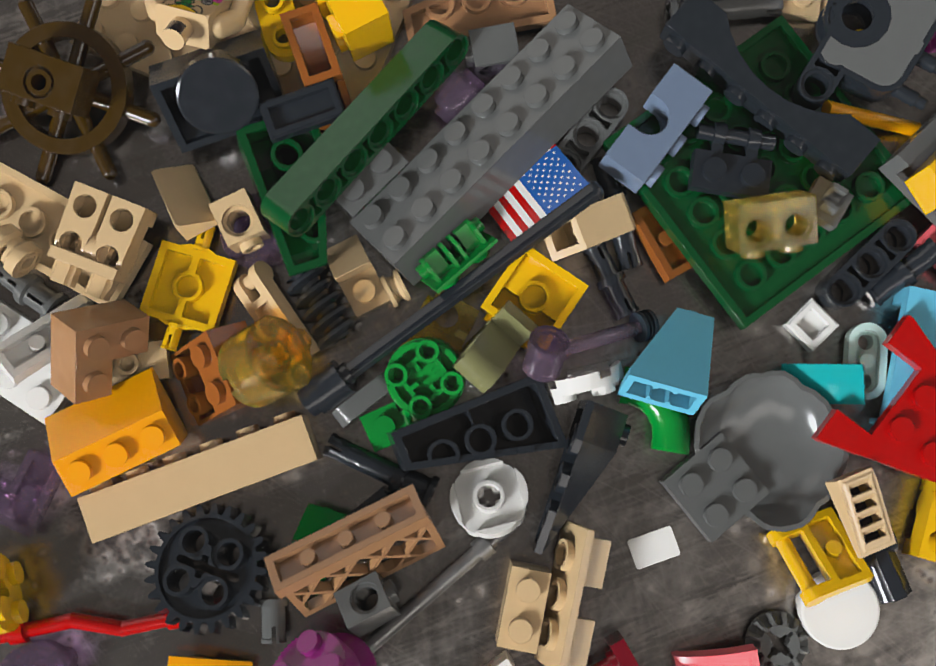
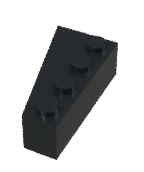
M539 373L529 375L387 433L400 469L403 471L569 447Z

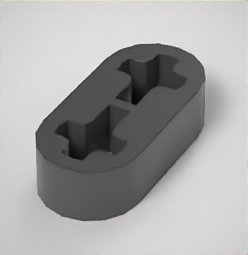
M385 371L332 412V415L343 429L389 395L384 376Z

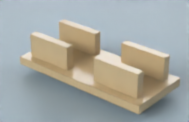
M570 520L564 523L559 532L537 654H534V658L544 666L587 665L595 621L578 617L584 586L602 589L612 542L606 539L595 538V530Z

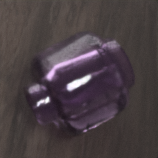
M467 67L463 72L455 69L432 94L434 101L438 104L434 112L448 124L486 85Z

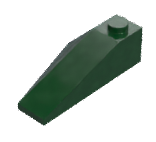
M264 120L244 126L236 131L238 146L260 204L268 191L321 136L319 128L275 144L272 143ZM326 211L306 233L299 237H292L267 219L289 277L327 265Z

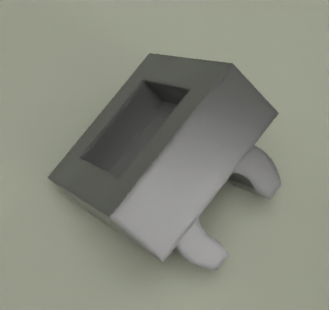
M819 176L813 181L797 213L830 232L838 226L854 195L850 194L849 190L840 184L832 183Z

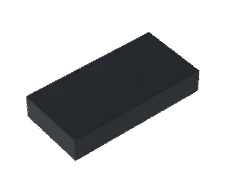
M333 78L258 104L273 144L332 124L345 110Z

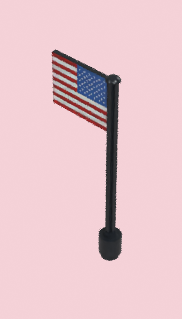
M554 144L488 210L511 242L348 363L343 362L339 365L336 361L332 360L302 383L303 387L297 391L301 403L315 417L320 413L327 414L357 391L354 385L358 381L357 377L598 199L602 201L604 191L601 185L593 180L586 181L556 144Z

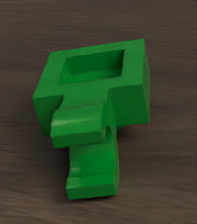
M395 402L359 417L374 452L391 446L387 433L421 420L404 410L400 411L399 406Z

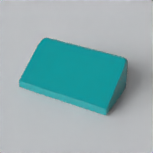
M781 364V371L788 372L799 379L804 386L817 391L829 404L865 405L864 364Z

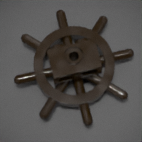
M19 0L18 7L30 30L23 34L15 43L9 42L5 57H0V90L6 114L0 116V135L15 128L29 143L42 149L35 175L37 182L40 184H48L51 181L58 154L84 155L92 153L103 177L107 180H114L118 176V170L106 146L121 134L129 119L150 127H157L161 123V117L158 113L134 105L135 85L130 68L131 65L152 55L155 51V46L152 41L143 40L121 52L108 37L94 30L102 0H85L79 24L69 21L44 23L32 0ZM74 40L68 61L61 58L54 43ZM89 46L103 60L102 63L90 69L84 67ZM108 77L111 79V96L96 91L98 83ZM92 106L107 111L97 126H95L90 116ZM48 110L47 114L52 116L48 132L34 118ZM72 117H74L82 136L63 139L68 121L71 122Z

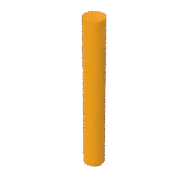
M830 100L825 101L821 108V112L850 114L862 125L907 136H912L922 126L920 122Z

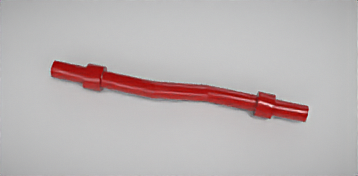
M71 612L30 622L28 620L20 624L16 630L1 634L0 644L18 645L29 642L32 637L68 629L124 637L166 627L170 631L179 629V623L176 625L165 623L168 613H155L128 620H118Z

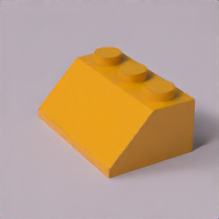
M153 366L112 385V395L70 405L44 418L52 463L71 497L180 446L188 435Z

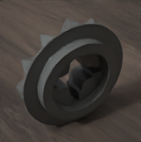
M778 610L764 612L757 616L747 629L745 645L753 643L757 648L760 666H802L805 655L810 653L808 649V633L802 627L801 621L787 612ZM768 631L779 638L786 634L783 643L787 647V654L777 649L771 653L770 649L773 647V643L766 634Z

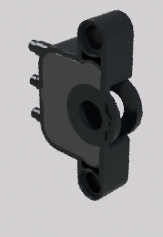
M828 0L826 6L819 13L815 24L816 39L819 45L792 88V102L815 111L824 104L836 87H839L870 103L881 102L891 96L909 107L924 110L929 102L928 99L903 83L908 79L915 65L929 73L936 74V57L924 51L936 32V0ZM850 14L860 19L863 30L854 31L846 27L842 21V15ZM804 84H816L821 90V96L814 97L809 95L805 90Z

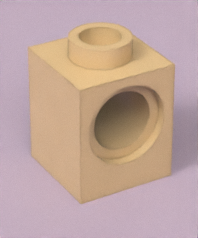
M245 188L208 204L227 246L235 253L241 251L242 254L255 252L264 246V240L271 238V234L253 196ZM243 216H249V228L243 233H235L234 224L236 220Z

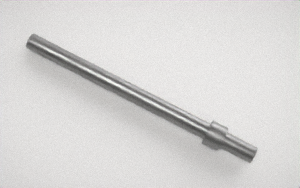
M518 527L509 534L498 538L477 537L470 543L472 547L399 610L400 616L380 626L364 642L374 653L481 559L483 561L488 560L497 552L495 547Z

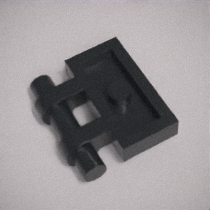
M714 122L713 125L698 123L695 138L708 140V150L696 148L692 152L687 190L757 202L766 201L769 197L773 161L758 159V150L773 151L776 144V136L763 134L762 130L749 127L745 131L728 128L727 123ZM724 143L743 146L742 156L723 153Z

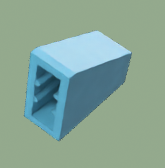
M677 307L629 368L617 389V395L694 415L708 397L715 318L699 314L693 310Z

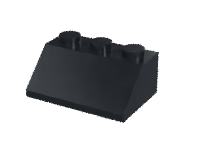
M260 29L219 42L212 49L205 50L201 48L149 66V87L182 153L236 135V131L221 135L203 132L191 125L180 112L176 99V83L182 69L194 58L214 50L226 51L229 55L241 60L252 71L258 85L259 103L284 95L273 60ZM259 105L254 117L247 125L263 121Z

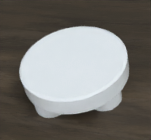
M820 571L812 575L816 584L825 582ZM869 582L827 598L812 607H806L800 597L801 590L794 599L798 617L804 630L814 640L832 649L846 650L863 644L874 633L879 622L880 604L877 594Z

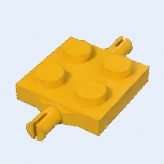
M215 227L197 235L194 244L180 245L166 240L161 242L139 308L150 317L159 319L167 325L160 348L177 352L183 330L205 332L219 327L239 263L236 260L218 256L209 249L216 231Z

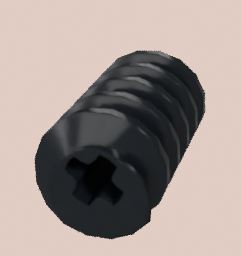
M328 264L295 275L286 283L291 284L287 290L290 297H299L295 303L296 309L308 310L303 315V321L306 324L316 323L310 330L313 337L324 336L317 345L320 350L332 348L359 331H353L351 328L358 320V317L344 316V313L351 306L350 303L337 304L336 302L343 294L342 289L330 291L328 288L335 281L334 276L323 278L321 276V273L328 267Z

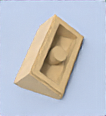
M193 164L151 171L175 228L187 241L217 225L208 205L212 202Z

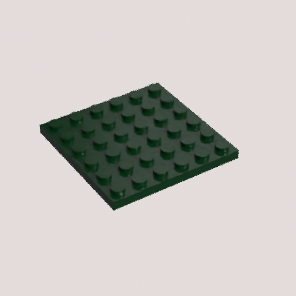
M781 15L738 45L737 48L751 71L769 89L787 101L792 102V88L812 56V52L783 15ZM696 75L694 78L713 91L704 103L710 109L699 123L713 125L714 122L727 123L728 128L745 131L749 127L761 129L763 134L776 136L774 150L759 149L757 157L758 159L773 161L768 199L764 202H757L687 190L692 152L696 148L708 150L709 143L708 140L695 138L696 127L690 123L681 133L687 137V140L674 157L666 154L659 163L665 169L651 188L643 184L636 193L737 327L743 330L911 204V201L878 169L891 156L883 143L879 141L854 173L838 183L848 189V192L854 195L836 229L830 232L797 213L813 181L819 177L814 170V164L803 155L797 156L790 152L779 135L774 131H767L761 128L754 121V115L745 107L736 106L727 100L723 94L724 90L713 81H705ZM804 84L805 90L809 95L814 97L821 96V90L816 84ZM836 87L827 99L853 106L839 87ZM822 106L815 111L821 112ZM648 110L628 123L641 133L647 135H654L660 132L658 120ZM626 126L603 141L602 149L606 153ZM865 126L873 134H875L869 126ZM724 143L723 153L742 156L743 146Z

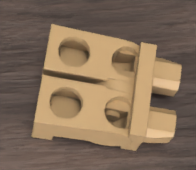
M75 181L56 232L54 245L51 244L47 256L55 258L50 280L75 288L82 269L92 274L84 293L109 301L118 283L127 285L131 275L129 272L136 262L138 250L148 227H153L158 214L137 204Z

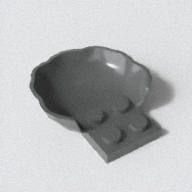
M770 370L764 373H750L733 382L726 391L714 395L703 405L694 428V451L660 479L659 482L708 542L713 543L744 515L751 518L763 529L788 532L809 523L819 507L831 499L825 482L843 475L849 453L828 444L817 442L811 438L832 410L829 402L817 391L804 386L799 379L786 371Z

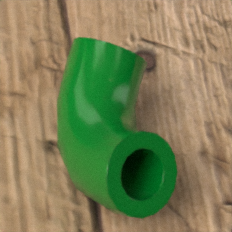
M630 366L622 367L624 376L628 372ZM617 395L618 404L637 408L647 416L652 426L650 449L689 455L691 441L688 414Z

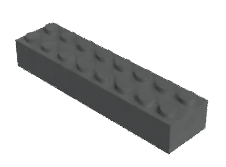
M567 4L349 223L374 249L415 286L422 279L415 270L420 264L418 260L433 247L443 257L444 255L436 244L441 242L450 250L452 246L445 237L450 234L458 242L452 231L465 219L471 220L477 217L480 220L632 67L622 37Z

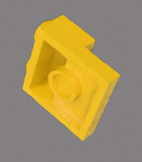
M532 248L510 264L501 275L480 307V310L486 314L482 320L487 323L510 300L539 326L535 333L521 347L534 354L536 349L545 352L589 285Z

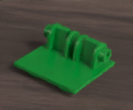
M477 217L471 220L465 219L452 231L458 242L448 234L445 238L452 248L448 250L441 242L437 243L438 249L444 256L442 257L437 249L433 247L418 260L420 264L415 270L422 277L421 281L439 294L442 290L454 286L459 281L460 274L472 264L484 260L489 255L490 248L499 241L483 232L485 226Z

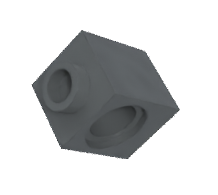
M514 22L468 30L469 48L464 60L466 68L473 67L475 79L496 76L519 53Z
M377 571L333 593L347 629L358 637L401 615L396 602L401 600L397 587L391 578L385 580ZM378 594V601L375 607L365 611L364 604L367 598Z

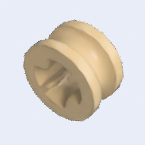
M396 269L392 271V275L388 278L384 276L379 277L394 308L398 307L399 302L403 299L407 301L412 300Z

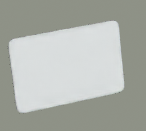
M671 526L663 527L627 541L637 569H642L680 555Z

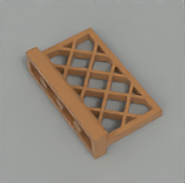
M411 484L265 557L264 561L275 594L280 599L287 597L307 617L335 603L336 599L333 593L368 574L377 571L385 578L446 546L422 504L414 485ZM419 540H427L419 545H416ZM396 541H404L402 545L392 546ZM383 558H391L383 563H380L383 560ZM360 559H368L366 563H357ZM347 576H355L349 580H345ZM324 577H332L330 581H321ZM320 594V595H318V596H316V597H314V598L308 600V598L310 597V595Z

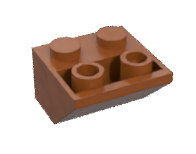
M245 320L207 330L170 355L174 375L180 380L187 398L188 410L195 417L198 426L249 406L274 392Z

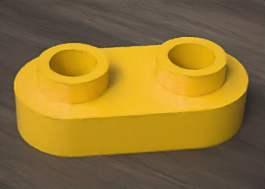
M255 0V10L270 53L281 62L295 61L289 41L286 43L278 42L279 37L286 34L279 14L296 9L294 1L280 0L276 7H268L267 5L270 0Z

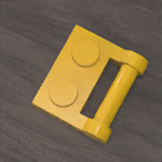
M832 507L818 511L813 519L801 528L788 532L770 531L766 535L771 546L777 547L800 587L802 591L800 597L806 607L815 606L827 598L868 583L874 576L865 560L857 558L846 530ZM800 536L824 577L825 582L815 583L793 545L792 539Z

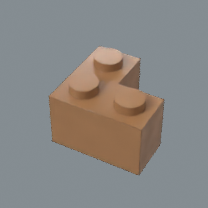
M125 299L51 313V385L74 404L112 395L113 360L148 352L150 316Z

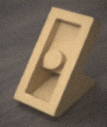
M357 234L327 249V263L358 319L391 302Z

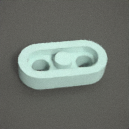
M870 322L851 327L844 337L843 364L865 365V400L877 398L882 394L887 377L888 348L882 345L887 335L879 325ZM861 336L865 337L868 342L865 350L860 348L858 344Z

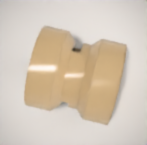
M4 224L0 226V261L4 263V270L13 278L23 277L40 262L43 250L34 242L26 241L23 238V232L14 224Z

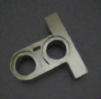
M509 300L460 350L462 352L452 367L480 392L485 393L499 379L519 348L535 333L539 326Z

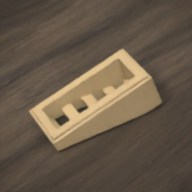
M872 467L858 468L825 482L857 558L862 559L896 544L879 483ZM858 486L861 493L851 496L850 489ZM865 501L867 507L856 512L854 505ZM871 515L873 522L861 527L859 520ZM877 530L880 537L865 543L864 535Z

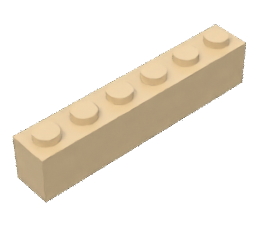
M295 410L283 413L272 418L274 425L260 430L259 425L255 424L236 431L238 439L223 443L222 438H217L199 445L201 452L187 457L185 451L162 459L163 467L150 471L149 465H145L126 472L127 480L113 484L112 479H109L90 488V494L77 498L92 544L323 458L308 415L296 416Z

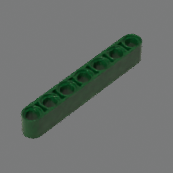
M437 20L428 21L268 191L261 203L262 215L292 237H299L306 233L462 63L469 48L467 36Z

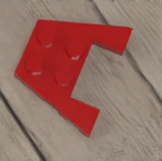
M910 315L902 316L882 345L914 368V371L871 429L867 432L840 410L832 409L811 438L817 442L873 460L918 478L936 482V349L915 319Z

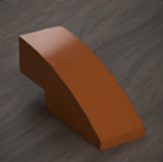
M317 2L279 14L304 87L333 78L343 107L346 109L352 101ZM331 124L320 127L322 134Z

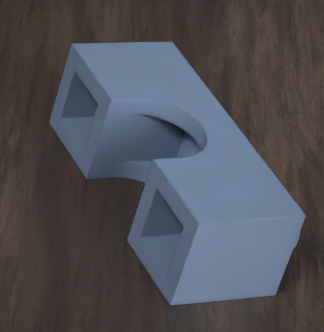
M674 63L643 105L658 120L660 132L654 135H647L628 124L598 166L635 194L643 184L651 188L665 169L659 164L666 154L674 157L687 140V137L681 133L689 123L696 127L710 109L704 103L713 91Z

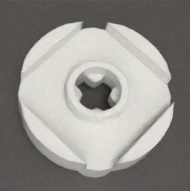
M616 360L610 367L608 361L567 370V378L558 380L555 374L546 378L544 383L548 396L553 398L554 405L574 401L577 399V394L590 390L592 396L616 391L615 386L621 383L620 380L625 376L621 361Z
M491 458L473 461L460 471L461 474L450 489V505L457 522L468 534L488 539L498 538L509 534L524 522L529 506V493L523 475L515 467L513 469L510 465L504 464L502 460ZM491 489L493 494L501 495L500 499L495 501V506L488 507L484 503H479V499L484 497V490Z

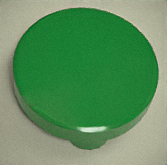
M433 337L415 338L400 346L390 358L384 373L387 388L393 401L402 410L419 419L452 408L461 397L466 383V378L452 367L459 358V353L447 342Z

